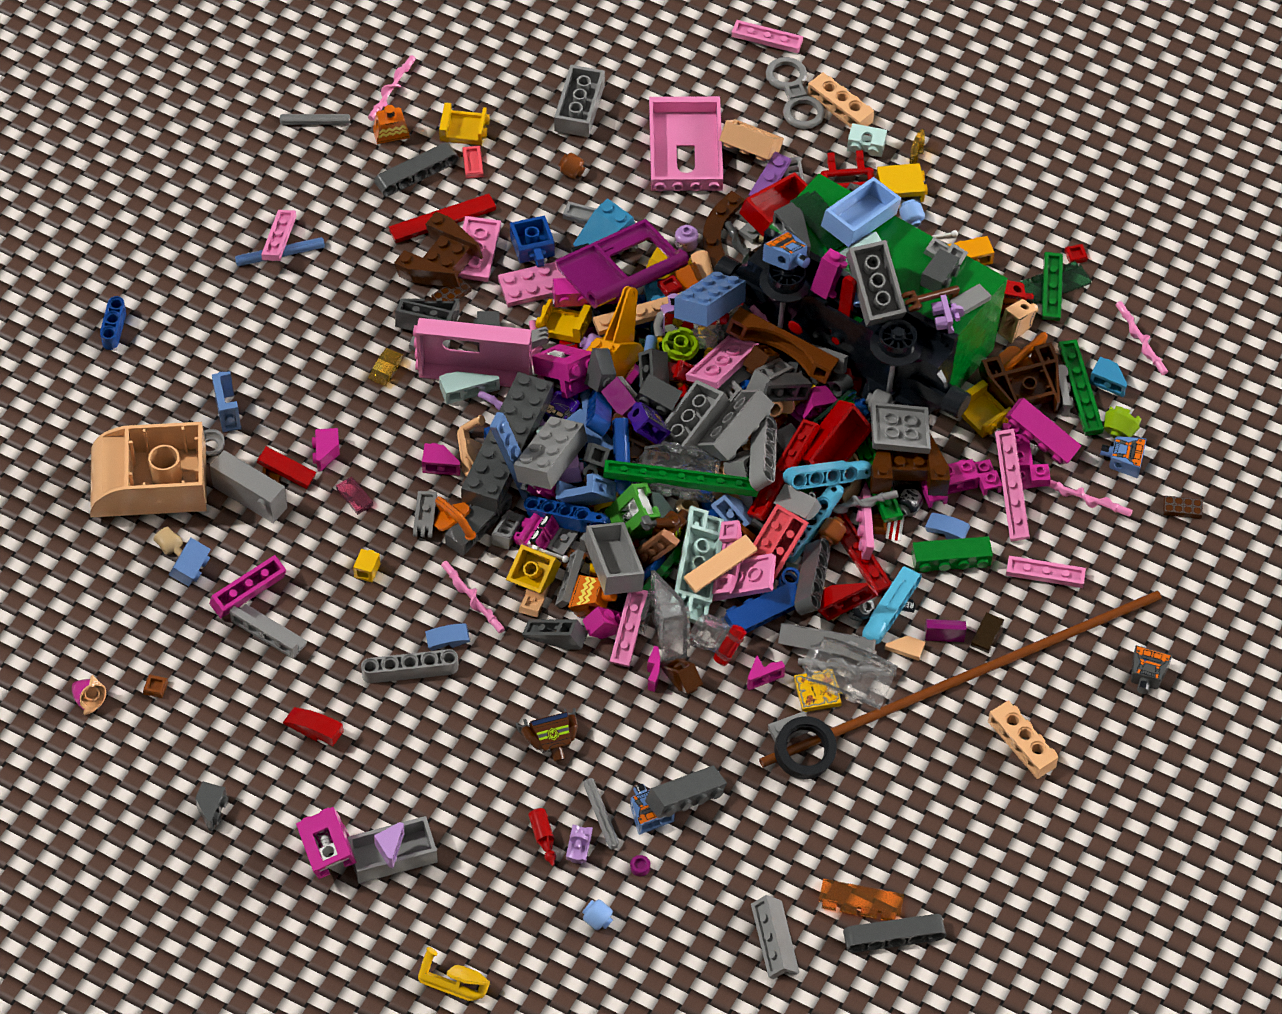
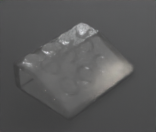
M653 570L651 571V614L664 662L675 660L676 658H686L687 649H690L689 607H685L683 599Z

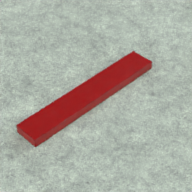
M488 193L389 226V232L396 244L428 233L425 224L435 212L446 215L456 223L465 220V216L477 217L495 211L496 205Z
M806 419L802 420L776 463L775 481L760 490L747 512L749 517L765 522L775 505L773 502L784 484H787L783 480L784 471L787 468L799 465L821 428L818 423Z

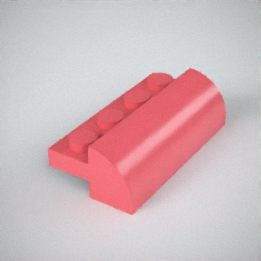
M776 504L753 542L758 550L750 557L773 553L776 556L775 581L809 522Z

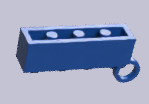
M793 567L785 568L778 579L777 589L761 593L760 597L756 599L753 597L749 598L739 607L732 606L727 609L723 620L728 629L730 630L732 625L735 624L744 628L748 633L795 610L794 601L800 572ZM785 576L791 577L794 582H787Z

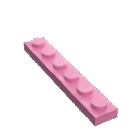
M1015 430L997 431L995 436L1010 541L1030 539Z

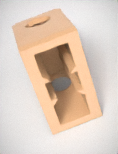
M1021 299L1007 307L1004 311L998 334L1012 344L1032 326L1035 314L1038 312L1037 305L1034 303L1029 304Z

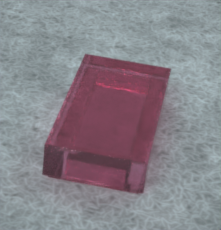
M352 476L336 485V490L357 515L373 506V501Z

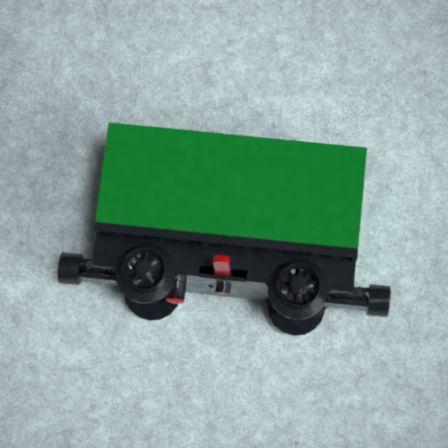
M818 174L792 201L797 208L802 210L811 245L808 267L803 268L798 265L791 270H784L763 261L764 244L782 235L773 223L764 231L762 246L749 258L747 263L742 264L728 255H724L717 262L713 272H721L727 276H737L739 279L746 281L744 304L748 308L755 305L766 315L770 323L810 344H816L848 355L847 368H851L852 371L866 378L867 383L862 390V398L865 399V402L869 393L873 394L876 389H880L892 394L895 404L928 407L929 415L934 409H941L956 419L963 415L971 400V394L961 389V387L980 366L981 361L986 359L994 349L1008 279L966 256L960 265L958 275L956 277L953 276L949 287L957 285L960 289L958 295L980 284L991 295V300L960 317V321L956 322L953 319L954 333L948 334L947 329L937 330L935 318L944 315L933 316L931 303L941 301V297L922 302V307L914 312H909L908 310L912 305L906 306L905 304L907 312L902 319H893L866 327L861 308L853 305L857 282L851 275L849 265H847V268L842 269L834 290L837 293L835 298L828 297L824 299L810 290L821 258L831 248L841 252L848 247L824 229L821 223L825 210L852 191L821 174ZM895 215L870 232H877L881 241H887L901 294L912 290L915 291L917 296L933 292L920 286L922 273L933 259L924 254L933 236ZM767 345L769 347H772L774 351L780 354L781 359L790 356L773 346Z

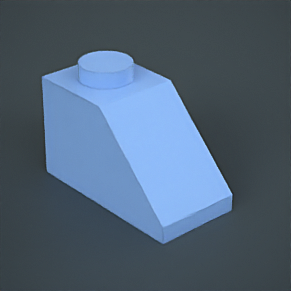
M726 493L711 504V507L724 521L739 520L746 527L752 520L747 514L749 509L743 501Z

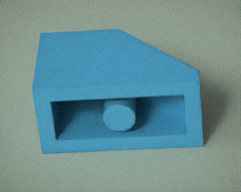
M1100 357L1091 372L1090 384L1124 398L1127 382L1118 364L1110 359Z

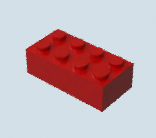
M794 172L747 197L739 214L764 237V231L773 223L774 211L791 203L808 184Z
M839 400L821 422V428L807 449L800 464L804 466L841 460L847 462L872 431L871 424L854 403Z

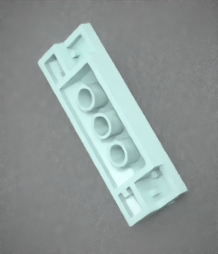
M690 506L671 612L682 623L689 621L704 626L707 622L709 605L713 599L714 581L695 594L683 578L721 551L722 542L719 540L721 522H724V519L708 515L709 511Z

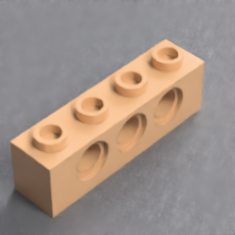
M824 72L808 83L807 95L819 100L825 109L850 128L852 123L869 126L873 123L874 110Z
M1008 700L990 711L988 723L1036 779L1056 768L1058 761L1056 751L1045 743V739L1033 729L1031 722L1027 719L1025 720L1017 706L1012 705Z

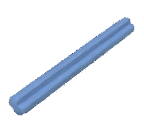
M320 237L287 244L282 257L324 248V239ZM263 250L235 256L237 266L265 261L262 260L261 256Z

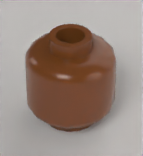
M574 153L564 154L558 164L560 172L571 179H575L577 176L581 177L586 169L583 166L584 160Z
M836 516L834 518H825L818 529L819 539L825 538L830 546L839 544L846 533V527L843 525L844 521Z

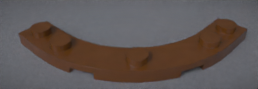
M730 191L716 204L704 225L703 250L709 253L713 270L717 262L725 255L721 244V233L725 223L742 207L745 201L744 198L733 191Z

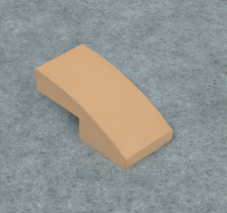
M550 585L542 594L526 588V594L519 607V613L538 617Z

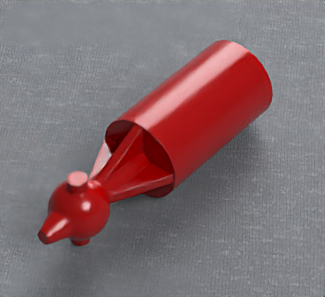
M537 808L529 812V820L536 843L546 852L544 855L545 860L554 866L556 860V853L552 850L554 835L546 810L544 808Z

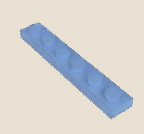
M497 412L490 425V429L522 499L526 500L532 495L520 489L522 483L517 481L513 465L522 452L504 413Z

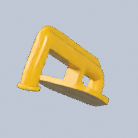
M427 947L418 974L420 983L467 1001L479 1000L486 995L490 981L476 970L461 965H454L447 971V976L457 980L456 982L429 972L432 960L438 953L435 949ZM462 982L479 985L478 991L462 986Z

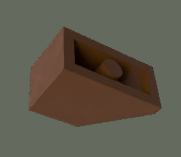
M754 345L743 365L753 375L755 369L779 358L781 355L767 345Z
M676 658L661 667L678 691L690 694L697 691V687L703 684L695 664Z

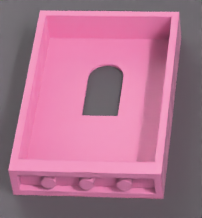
M720 96L649 97L651 191H723L722 142L719 141L721 136ZM677 146H694L695 168L692 172L684 173L677 168Z
M419 318L418 324L414 325L415 370H418L419 378L439 380L441 375L459 371L496 375L500 378V386L511 387L518 372L532 376V332L530 329ZM443 341L479 342L480 352L449 349L443 345Z

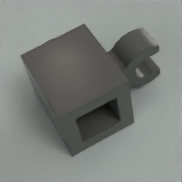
M588 443L582 461L588 463V466L583 468L582 475L586 476L587 471L590 469L594 474L598 475L596 468L597 466L604 467L610 449L594 443Z

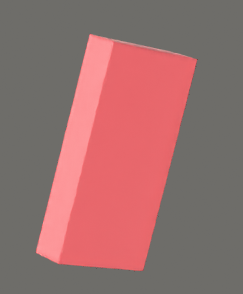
M480 146L462 147L466 179L484 177Z

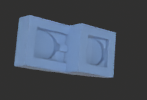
M931 513L925 528L927 532L944 534L946 539H961L966 537L970 524L951 516Z
M466 623L446 625L425 631L428 648L431 651L447 645L454 648L470 642Z

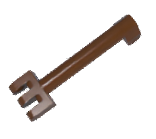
M955 285L918 296L912 290L903 293L901 296L903 299L910 298L905 301L906 306L912 305L908 310L909 312H914L922 307V302L940 298V295L946 294L949 300L958 296L960 289Z

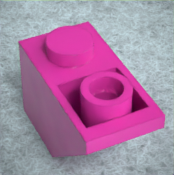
M338 428L315 429V437H312V448H316V453H313V464H317L318 471H322L340 455Z
M597 607L582 621L589 636L604 639L617 634L622 612Z

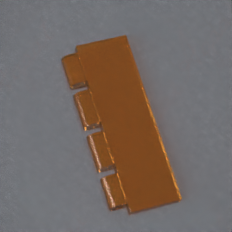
M823 879L819 901L822 902V909L836 911L837 905H841L840 912L856 915L857 909H861L860 916L876 919L877 913H882L880 920L888 921L895 920L896 916L900 917L904 894Z

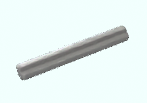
M281 114L280 124L349 125L350 115Z
M592 778L586 779L584 787L607 845L611 850L618 848L619 840L595 781Z

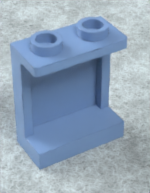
M231 372L212 374L222 432L241 429L237 401L225 403L224 399L234 396Z
M594 473L587 474V486L576 487L563 481H557L555 490L556 500L584 507L612 502L616 500L617 482Z

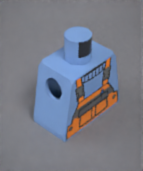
M789 231L764 244L763 261L784 270H791L798 265L806 268L810 263V258L807 257V245Z
M1117 436L1114 447L1102 444L1100 455L1111 458L1110 469L1138 478L1146 439Z
M638 784L633 788L636 795L631 797V811L639 835L674 822V814L670 817L657 818L645 802L650 790L647 791L644 784Z

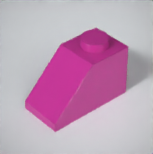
M827 385L811 388L808 399L804 400L802 415L804 419L828 415L836 405L838 400Z
M425 443L422 457V473L460 476V461L444 445Z

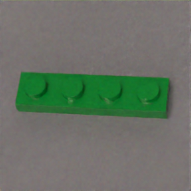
M1044 253L1041 316L1043 320L1060 321L1063 272V254Z

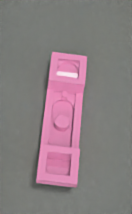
M739 520L721 522L719 540L723 543V550L742 537ZM741 563L714 581L713 595L732 593L738 580Z

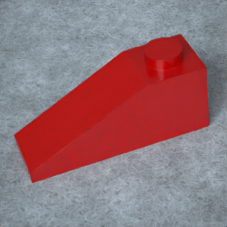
M868 583L831 585L823 589L821 606L818 612L829 621L877 597L878 593Z

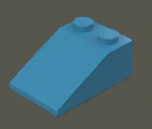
M607 198L595 209L573 243V246L586 243L591 244L635 224L634 218Z

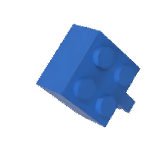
M545 215L510 223V238L519 263L534 260L537 267L544 266V258L555 256L554 239Z

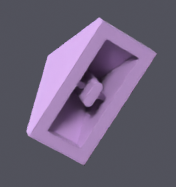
M401 822L374 835L375 846L389 868L394 867L404 836V823Z

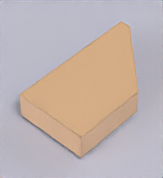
M904 636L886 643L885 650L919 661L926 642L910 636Z

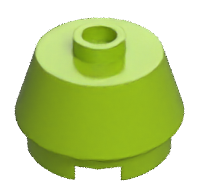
M679 327L678 330L666 333L662 340V349L664 352H668V360L670 362L683 360L688 363L697 354L699 342L693 335V331L685 327Z
M1110 406L1109 410L1105 412L1104 430L1113 438L1117 436L1132 437L1140 429L1141 418L1139 416L1133 417L1130 414V410L1116 406L1113 409Z

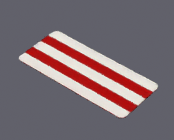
M904 517L902 520L888 522L886 539L901 540Z

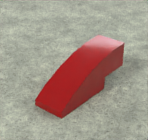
M294 707L283 721L284 725L317 742L319 739L331 746H334L344 732L343 723L303 708Z

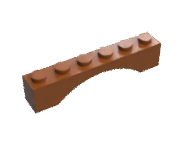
M741 307L732 316L726 330L728 334L742 341L760 342L785 352L795 359L810 377L824 384L833 374L839 358Z

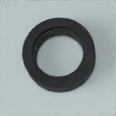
M809 716L797 717L787 722L777 735L774 744V753L779 766L787 774L798 779H812L823 774L833 762L837 751L836 739L829 726L823 721ZM799 730H808L815 733L821 739L824 746L822 760L811 766L796 763L787 751V740L792 733Z

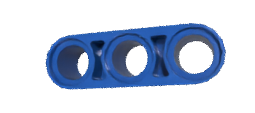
M119 296L111 297L108 300L100 330L102 346L107 350H113L118 347L126 317L125 303L123 298Z

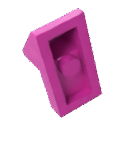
M756 656L748 676V690L783 678L785 675L784 663L782 661L772 662L764 667L759 657Z

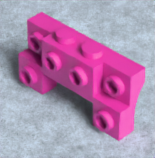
M1003 423L1002 430H1015L1023 490L1033 487L1050 486L1049 465H1033L1029 439L1023 435L1021 429H1016L1009 423Z
M973 459L960 460L948 464L950 473L948 494L978 488V484L983 496L987 495L990 489L996 488L998 493L1002 491V482L997 470L993 469L990 459L974 462ZM917 481L918 487L922 491L929 508L933 507V502L942 500L943 504H947L948 496L928 495L927 481Z

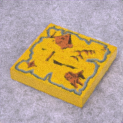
M833 669L794 675L802 712L841 706L842 702Z

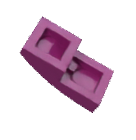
M654 646L647 661V672L651 673L648 678V690L652 692L656 691L660 675V653L657 646Z

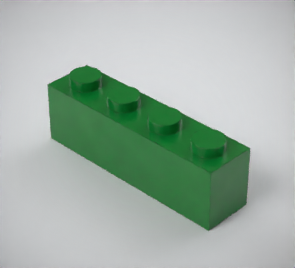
M989 536L913 542L911 551L914 571L923 573L936 570L985 568L991 566L993 558Z

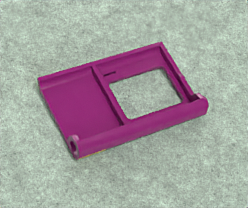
M644 219L555 261L561 274L593 308H598L621 297L622 290L626 286L638 289L687 266L689 256L682 249L675 250L648 220ZM646 240H651L668 257L629 277L610 258Z

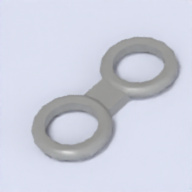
M781 57L773 60L767 66L765 73L768 82L775 88L784 90L789 100L783 109L785 120L788 124L799 129H811L818 126L823 121L825 115L824 106L814 97L806 96V91L802 85L807 78L806 67L795 58ZM781 65H790L799 71L800 76L792 82H781L774 77L773 71ZM805 103L815 107L817 116L809 121H800L795 119L790 111L795 105Z

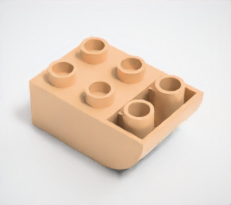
M202 422L121 426L104 432L94 441L91 448L90 517L207 511L206 444Z

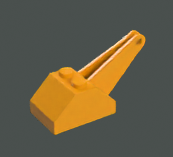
M630 286L623 288L605 336L597 337L586 349L592 352V348H608L615 367L616 377H625L639 360L638 353L644 351L640 343L634 342L638 290Z

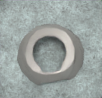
M216 429L203 430L205 442L213 440L218 444L214 451H206V455L213 456L219 454L225 445L224 435Z

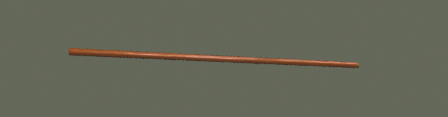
M1158 590L830 729L835 737L1161 600V594ZM814 735L788 746L787 751L792 756L821 744L822 741L817 735ZM775 753L759 758L763 768L777 762Z

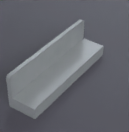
M244 604L241 609L233 606L229 611L231 622L292 659L307 644V640L247 604Z
M765 895L751 903L768 977L775 979L785 972L797 975L799 974V968L783 903L779 899Z

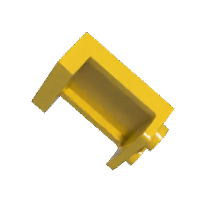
M444 103L439 127L440 141L482 145L483 138H487V128L485 127L490 122V114H487V108L483 107L482 113L452 110V103Z
M920 163L877 167L876 179L901 198L919 196L920 202H924L925 195L928 194L927 184L923 182L925 181L924 170H921Z
M548 299L546 305L542 307L540 317L536 319L535 326L536 328L547 327L548 338L580 343L592 321L591 305L584 304L580 312L554 307L553 299Z
M984 380L966 390V392L971 394V400L966 411L961 416L982 438L988 434H993L1003 423H1008L1009 419L1005 416L1011 410V407L1005 409L987 391L988 384Z

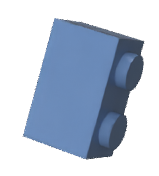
M190 538L170 571L169 576L188 587L192 581L197 582L202 573L199 569L201 566L205 567L210 557L207 555L211 549Z

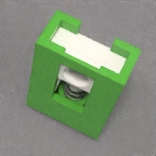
M647 483L630 485L611 506L604 510L611 523L625 522L632 542L636 539L652 537L653 528L646 531L640 524L642 516L649 515L652 521L661 517L658 507L654 506L652 508L647 496L651 491Z

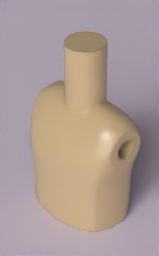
M168 526L161 529L154 536L153 540L160 546L164 554L170 555L175 553L179 557L182 552L180 548L183 545L182 538Z

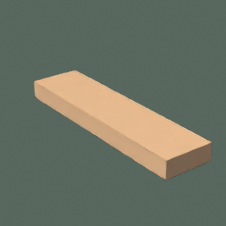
M745 534L689 572L683 579L696 594L756 553L758 549Z

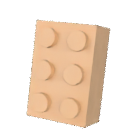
M736 119L726 120L719 141L724 142V146L732 149L734 147L739 148V152L747 155L755 154L756 158L762 161H770L775 151L779 153L784 140L783 137Z

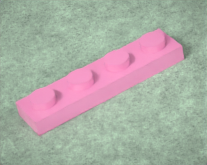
M736 20L731 35L734 38L794 53H799L803 42V36Z
M295 210L277 211L261 254L262 260H281L297 217Z
M862 489L860 496H857L858 499L869 498L870 490ZM858 505L855 506L858 508L856 521L859 522L857 535L860 536L858 548L861 551L862 559L870 560L874 550L871 507H861Z
M1009 556L1006 576L1083 588L1086 568Z
M642 590L627 593L610 663L630 667L649 594L648 591Z

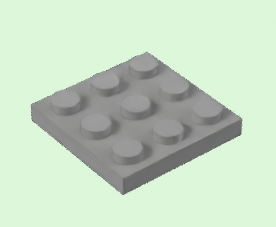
M871 403L873 449L930 453L928 407Z

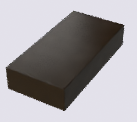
M986 612L971 642V647L989 653L1004 624V619Z

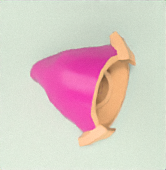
M91 675L90 679H82L72 684L73 697L78 706L84 710V715L95 712L106 698L105 686L93 675Z

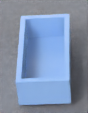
M872 177L826 209L821 226L846 246L850 247L896 215L902 198L875 177Z

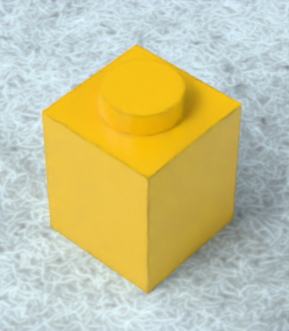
M361 549L353 566L354 578L373 583L380 566V554L373 550Z

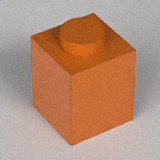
M695 262L674 271L677 280L683 286V291L703 279Z

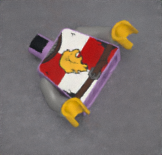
M676 293L667 296L668 304L660 306V312L657 313L653 322L654 334L657 337L655 348L659 350V342L662 343L666 333L678 330L679 327L688 328L693 333L699 332L698 329H700V337L703 340V331H708L711 337V331L705 326L674 318L675 297L678 295Z

